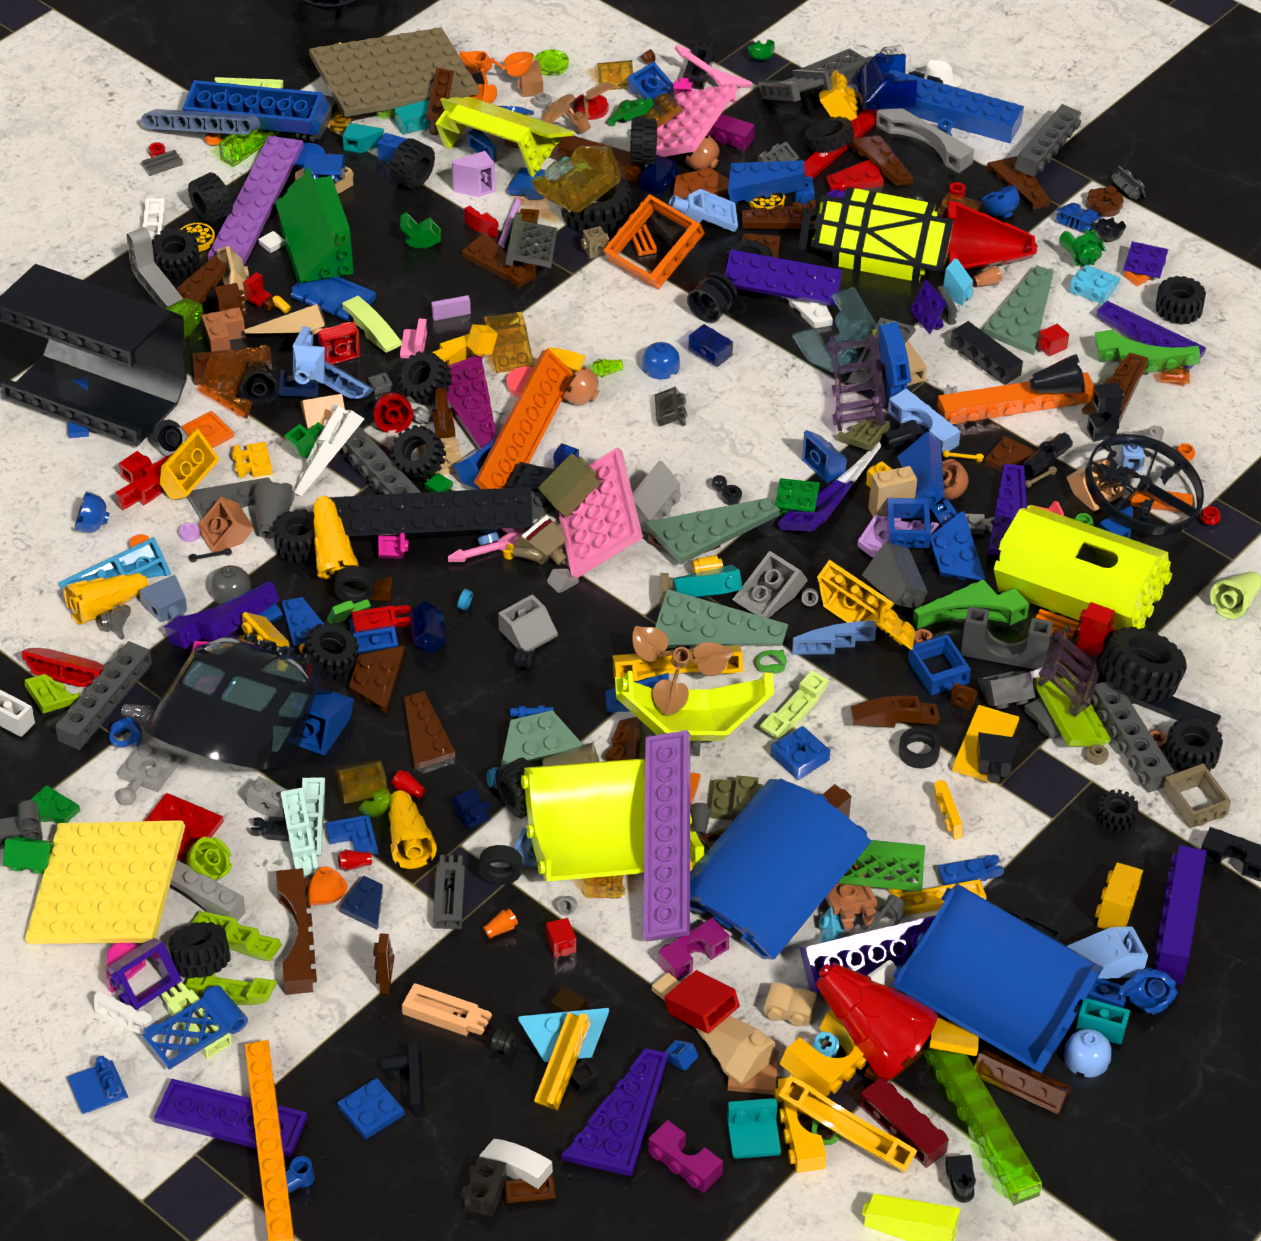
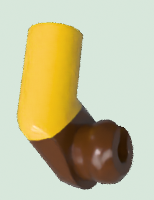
M271 296L263 301V307L266 310L279 308L286 314L291 309V306L280 296Z

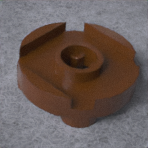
M1113 186L1090 189L1086 206L1088 209L1101 213L1100 216L1112 217L1120 213V209L1123 208L1124 199Z

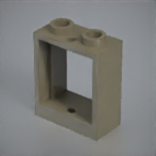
M1204 763L1165 777L1163 792L1189 828L1203 826L1207 822L1222 819L1228 815L1231 800ZM1200 785L1214 804L1193 811L1180 792Z

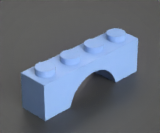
M908 389L889 398L888 414L900 423L916 420L918 424L925 426L929 433L940 442L941 456L944 450L950 451L959 446L961 431Z

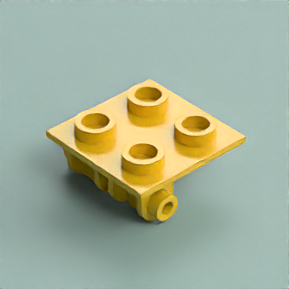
M882 606L880 615L877 614L873 618L875 625L881 630L885 629L884 632L886 634L889 632V636L893 637L900 645L903 644L912 650L915 636L913 626L899 619L892 609Z

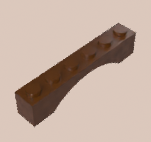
M303 868L276 871L279 903L289 911L298 926L295 945L288 957L282 962L285 995L313 992V983H317L316 969L311 968V964H316L315 950H310V945H314L313 931L309 932L308 927H313L312 913H307V909H310L311 905H309L308 895L305 892L309 889V877H304Z

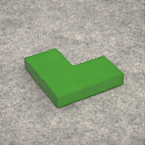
M366 599L355 604L352 601H347L333 606L327 622L333 624L352 618V612L370 609L371 605Z

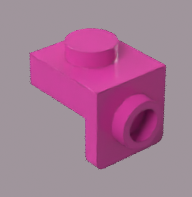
M681 77L675 80L673 87L674 97L681 92H691L693 82L689 81V78Z
M400 533L399 536H378V558L403 559L404 553L408 552V539H405V533Z

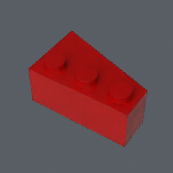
M1090 602L1088 608L1083 609L1079 617L1082 623H1080L1077 630L1079 637L1074 646V649L1077 650L1075 658L1099 667L1101 657L1112 636L1111 633L1115 631V628L1112 627L1115 623V610Z

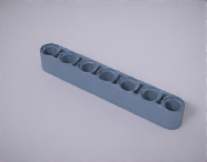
M154 109L143 114L141 119L144 127L160 130L246 135L260 127L258 117L251 114Z

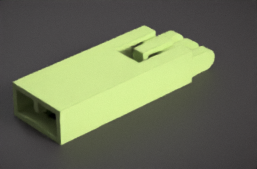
M182 982L177 984L180 992L175 987L169 989L172 997L166 991L161 994L163 1000L167 1003L168 1013L171 1017L200 1000L194 991H189ZM202 1008L196 1011L199 1015L197 1018L205 1017V1012ZM177 1022L184 1031L186 1023ZM190 1023L189 1031L201 1032L203 1024ZM207 1025L205 1033L213 1034L220 1029L217 1026ZM228 1033L201 1050L202 1054L208 1059L232 1044L231 1035ZM189 1037L194 1044L198 1043L199 1038Z

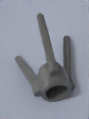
M889 895L876 911V915H873L874 920L869 925V929H873L883 916L889 919L896 917L894 925L900 924L905 914L902 911L905 905L904 902L895 895ZM864 924L862 929L865 930L868 926Z

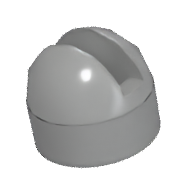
M812 588L804 590L802 602L807 606L815 605L818 602L817 591ZM809 592L812 593V600H811V601H808V593H809Z
M564 896L557 904L559 912L563 915H571L577 908L576 899L571 896Z

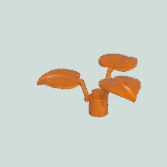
M460 51L459 56L470 74L481 71L484 79V85L477 84L479 94L470 95L469 97L492 104L497 97V88L495 85H488L485 72L489 71L494 63L503 70L507 69L508 75L512 77L522 76L529 70L534 54L530 52L512 53L505 58L504 63L506 66H503L495 61L494 58H489L485 51Z

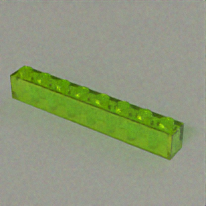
M928 1041L927 1051L925 1052L926 1061L935 1069L938 1082L940 1084L943 1083L946 1088L949 1101L954 1102L957 1107L960 1120L965 1121L968 1126L971 1139L976 1140L979 1145L982 1158L987 1159L990 1164L993 1177L995 1179L998 1178L1001 1183L1004 1196L1010 1199L1013 1206L1040 1196L1042 1187L1040 1178L966 1054L930 1048V1041Z

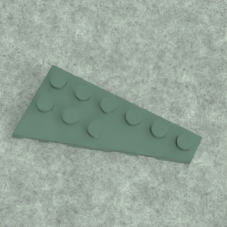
M1036 265L984 327L983 332L991 338L1034 355L1053 278V271Z
M667 589L655 628L663 631L668 637V648H676V646L694 648L705 642L720 645H739L740 647H743V645L782 646L788 624Z

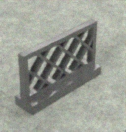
M849 48L799 70L828 72L830 77L837 70L839 74H843L846 77V84L850 85L875 74V58L872 56L865 58ZM814 89V95L819 98L821 90Z
M515 213L505 265L513 266L515 260L551 268L557 228L522 221V214Z

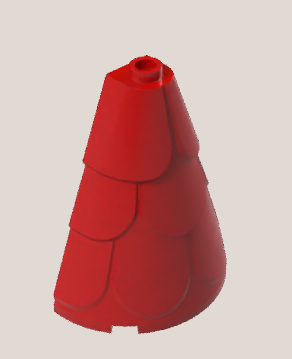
M948 201L942 218L953 219L954 223L943 272L946 271V268L954 258L959 260L965 270L996 264L1013 263L1032 258L1036 255L1038 245L1035 243L1034 235L1007 222L1003 223L985 213H980L959 202Z
M836 963L825 964L818 973L820 975L816 982L818 989L836 1018L840 1019L855 1045L864 1054L876 1075L880 1078L882 1077L886 1082L904 1068L902 1064L907 1062L910 1057L913 1058L924 1045L937 1022V1012L914 998L896 991L894 988L873 981L867 975Z

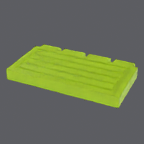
M1037 678L1033 684L1068 746H1104L1111 741L1105 727H1103L1089 699L1085 696V692L1079 682H1074L1073 679Z

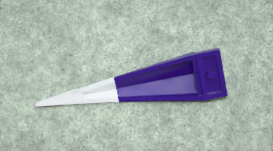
M880 441L872 451H868L849 470L818 493L815 512L789 510L778 523L780 529L811 532L817 526L823 524L880 449Z

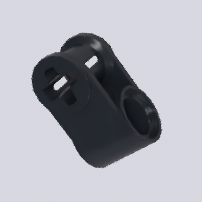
M971 1155L946 1157V1172L950 1180L954 1199L961 1203L970 1202L974 1198V1186L976 1183Z

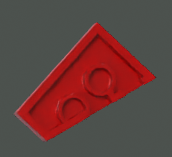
M869 159L827 176L826 184L831 192L836 189L844 191V189L847 190V187L856 189L883 186L884 180L878 167L871 164Z

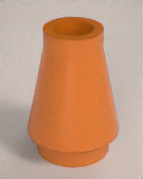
M510 909L502 910L483 927V930L487 937L491 939L494 936L515 929L514 926L518 925V921Z

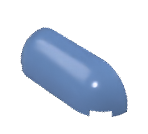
M325 361L324 384L351 399H363L374 390V388Z

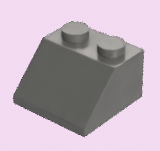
M1016 670L977 679L987 704L996 706V709L1009 707L1008 703L1016 702V705L1029 703L1028 699L1035 698L1031 672Z

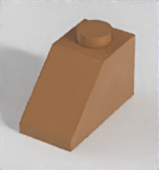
M539 60L533 61L529 70L517 80V88L521 90L522 97H531L543 93V77Z

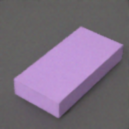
M469 295L431 302L432 318L434 321L471 314Z

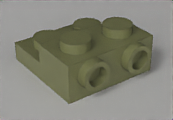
M737 775L736 781L715 779L710 818L734 821L763 787V784H759V777Z

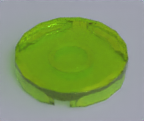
M544 50L534 58V61L539 60L543 75L552 76L555 73L560 75L569 68L567 54L559 50Z

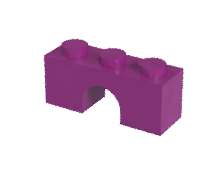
M711 918L707 922L700 923L695 929L690 931V935L681 936L671 944L664 945L658 951V966L666 974H671L679 981L693 972V957L690 954L700 952L712 960L729 950L730 935Z
M667 1120L649 1138L648 1152L655 1160H660L667 1165L672 1173L683 1177L692 1188H697L704 1193L723 1174V1161L705 1147L696 1155L690 1156L682 1153L681 1151L686 1145V1133Z

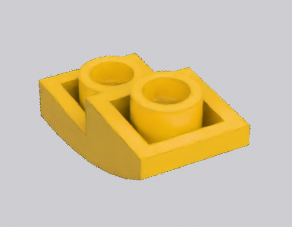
M547 347L572 372H579L586 359L584 355L570 350Z

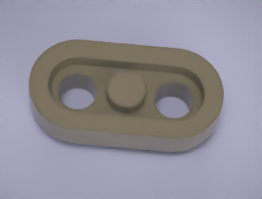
M660 573L659 609L662 607L667 589L672 590L673 577H669V573Z

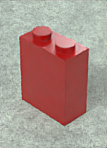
M695 970L664 996L670 1015L707 1034L740 1007L734 988L698 970Z

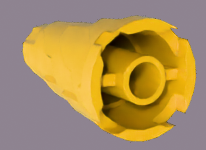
M328 496L318 497L316 502H314L313 508L317 575L322 579H333L332 575H336L341 569L359 565L353 553L349 537L345 533L341 518L338 516L335 503Z
M141 573L121 574L105 579L102 577L68 584L64 587V596L67 608H72L74 613L70 614L76 624L82 625L96 619L100 614L109 612L114 607L140 595L139 590L149 586L147 577Z
M401 790L395 791L389 798L392 858L402 868H419L427 864L426 860L430 856L431 860L434 858L437 851L436 843L409 793Z

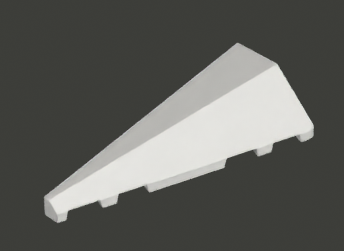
M338 405L331 406L330 411L332 415L329 420H325L323 423L324 429L320 436L317 437L306 461L309 466L305 472L300 474L299 478L301 480L293 490L295 494L302 496L362 423L363 417L352 410H345Z

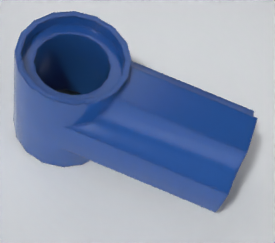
M304 1156L296 1157L292 1160L290 1167L286 1169L289 1193L299 1187L306 1188L314 1182L315 1174L309 1158Z

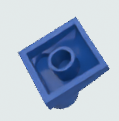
M655 62L628 76L626 80L628 88L632 93L639 94L644 99L652 98L653 101H655L658 95L665 94L666 92L670 93L674 90V84Z

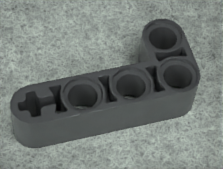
M26 800L18 805V816L0 819V849L5 848V839L11 836L43 839L39 807L35 801Z

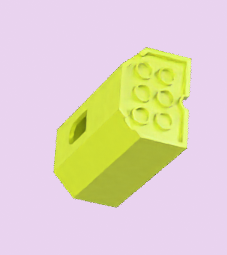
M1033 505L1027 506V509H1019L1001 540L999 560L995 562L994 566L998 592L1002 593L1015 588L1027 602L1079 620L1082 610L1087 609L1090 602L1115 610V623L1112 625L1115 628L1114 632L1125 627L1144 628L1147 617L1150 618L1153 613V602L1161 599L1165 584H1169L1172 577L1168 552ZM1084 548L1118 560V562L1111 568H1103L1077 559L1076 556L1079 550Z

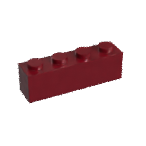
M881 1077L861 1092L859 1106L890 1135L918 1150L914 1157L925 1168H928L947 1153L949 1139L946 1133L935 1127L925 1114H921L908 1098H904L898 1093L893 1084L886 1082Z

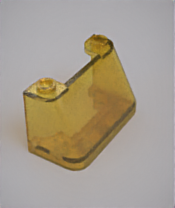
M580 146L571 155L574 168L557 180H549L546 176H538L532 180V184L538 194L569 212L578 213L616 186L621 179V174L611 147Z

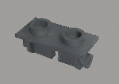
M1118 166L1120 172L1112 175V182L1120 189L1124 188L1123 192L1131 199H1138L1140 194L1145 197L1144 184L1139 179H1134L1129 170H1124L1121 166Z

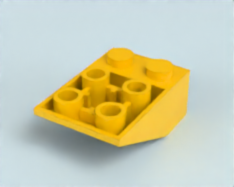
M835 70L831 75L832 89L821 90L819 93L820 101L831 117L837 118L841 116L852 121L857 118V94L852 87L849 88L846 84V77Z

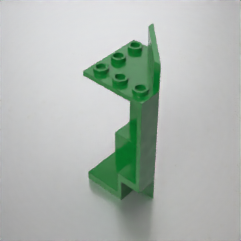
M308 166L304 171L305 174L299 180L296 179L287 189L288 192L283 198H279L275 202L280 217L281 232L298 283L354 274L350 227L332 176L313 179Z

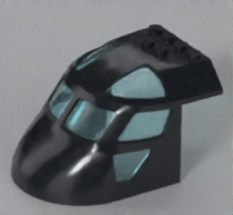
M245 632V635L227 636L196 647L178 676L156 705L144 730L151 736L172 746L221 762L254 769L293 768L316 693L332 694L334 688L321 662L314 660L315 656L307 653H302V655L296 654L295 649L291 647L276 646L274 641L257 639V635Z

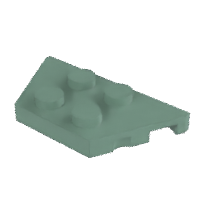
M553 710L513 719L509 724L501 767L520 757L533 761L582 746V743Z

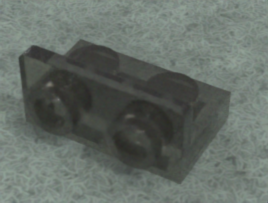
M676 386L654 394L656 422L658 425L663 426L678 420L682 427L685 426L686 417H688L684 405L686 404L685 395L680 393Z

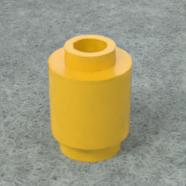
M717 555L700 557L692 561L693 573L723 567L722 559H718Z

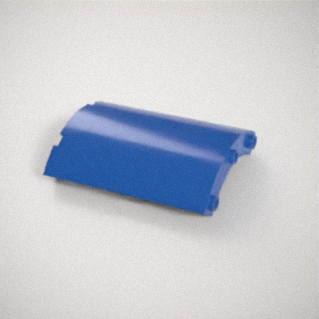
M781 778L769 779L690 871V910L701 914L706 912L713 914L715 921L724 925L729 930L734 927L743 934L741 939L762 959L774 960L872 841L868 838L864 828L856 825L841 811L827 802L823 795L814 794L801 786Z
M956 883L952 889L949 887L946 889L941 898L944 901L927 932H921L915 943L917 947L903 966L899 964L895 970L893 977L896 979L892 986L1039 1073H1042L1050 1061L1051 1055L1057 1050L1082 1006L1078 1004L1079 1001H1085L1100 976L1103 967Z

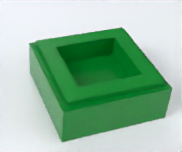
M437 473L425 483V489L430 492L449 491L453 487V481L440 473Z

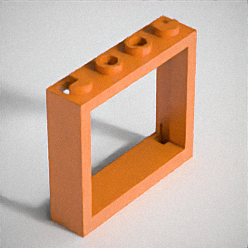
M649 194L640 203L637 210L629 216L628 221L623 227L619 228L614 238L607 243L608 245L604 248V252L608 260L659 290L705 233L700 223ZM657 211L687 230L654 271L649 274L618 254L651 214Z

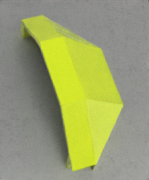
M628 671L624 677H615L616 699L656 735L688 730L690 741H724L774 694L773 673H763L758 680L713 689H688L689 696L685 706L675 714L664 715L653 700V689L633 682L632 671Z

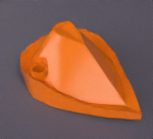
M324 866L314 873L309 882V905L332 904L343 897L348 889V884L339 872Z

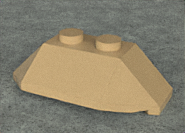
M230 246L218 249L217 256L228 268L222 277L223 285L237 283L239 290L244 292L243 282L248 279L246 277H249L248 267L243 265L242 258Z

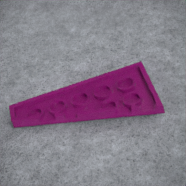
M477 355L448 365L453 377L451 378L452 385L448 387L450 390L447 393V401L454 415L479 448L495 438L497 433L482 356Z

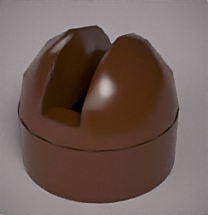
M652 49L647 50L640 57L648 65L656 60Z

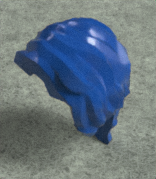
M1151 968L1137 971L1131 979L1119 988L1121 996H1129L1132 1004H1135L1146 1014L1150 1013L1152 1015L1159 1014L1166 1009L1175 999L1178 991L1175 988V980L1170 978L1166 972Z

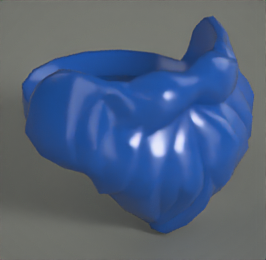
M131 717L123 718L113 723L110 727L109 739L114 746L127 747L132 743L136 747L139 745L142 729L135 719ZM122 731L132 733L130 738L125 741H118L114 738V734Z

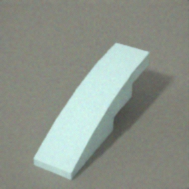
M303 778L302 788L316 856H322L325 778Z
M303 788L283 791L280 793L295 869L303 868L304 877H309L310 879L319 868Z

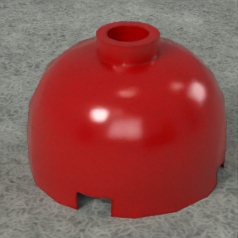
M387 393L381 396L376 401L373 410L376 425L387 433L392 430H396L395 433L402 432L412 422V406L402 394Z

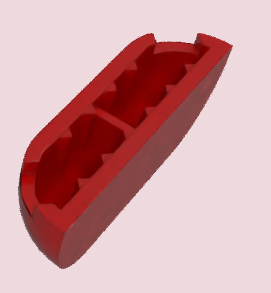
M27 648L22 650V659L26 661L33 674L38 676L46 674L53 678V680L75 686L85 687L91 685L93 680L104 669V666L97 661L52 649Z

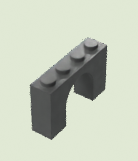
M968 607L961 648L962 656L1030 669L1045 667L1053 626L1052 621L1032 618L1028 637L1020 642L1008 643L996 639L989 632L988 619L990 610Z

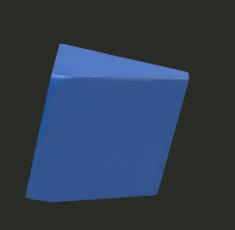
M675 1040L665 1051V1053H668V1061L684 1071L698 1058V1053L693 1043Z

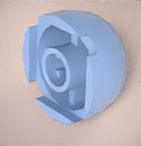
M1087 1028L1081 1029L1070 1036L1065 1044L1063 1058L1066 1066L1076 1074L1077 1072L1083 1073L1084 1077H1095L1107 1070L1111 1061L1112 1051L1108 1039L1101 1032Z

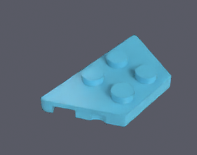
M609 1008L518 1016V1021L526 1031L542 1060L549 1062L567 1014L571 1013L580 1016V1013L588 1015L591 1024L577 1059L591 1058L608 1016Z

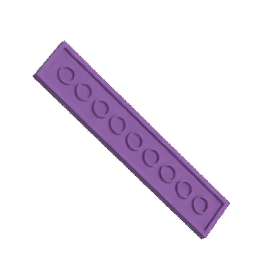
M268 136L233 205L232 213L227 216L207 255L208 261L214 255H217L218 249L230 246L242 258L243 265H245L304 147L302 140Z
M688 730L646 737L643 938L646 942L690 935V733Z

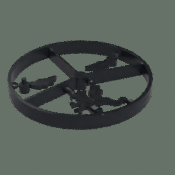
M1123 434L1107 438L1096 446L1085 467L1086 485L1095 503L1110 518L1134 531L1151 535H1168L1182 531L1192 524L1204 502L1203 485L1191 463L1169 445L1150 437ZM1130 444L1154 450L1146 476L1139 475L1134 469H1130L1127 466L1117 468L1118 464L1113 459L1117 453L1112 450L1111 446ZM1103 449L1109 452L1107 456L1110 464L1109 467L1102 462L1098 464L1093 461V457ZM1157 452L1174 462L1173 467H1166L1161 471L1162 475L1160 478L1163 485L1182 469L1194 487L1197 500L1196 508L1152 483L1149 475ZM1092 465L1097 467V471L1104 473V475L1099 476L1102 482L1108 478V484L1113 486L1114 482L1112 480H1114L1116 483H1120L1118 484L1119 487L1125 485V489L1131 492V494L1114 507L1098 489L1093 478ZM1130 477L1140 478L1136 489L1130 485ZM1140 491H1147L1190 518L1171 525L1146 523L1150 518L1148 512H1150L1155 499H1145L1144 502L1140 503L1139 511L1141 515L1139 520L1124 514L1120 509Z

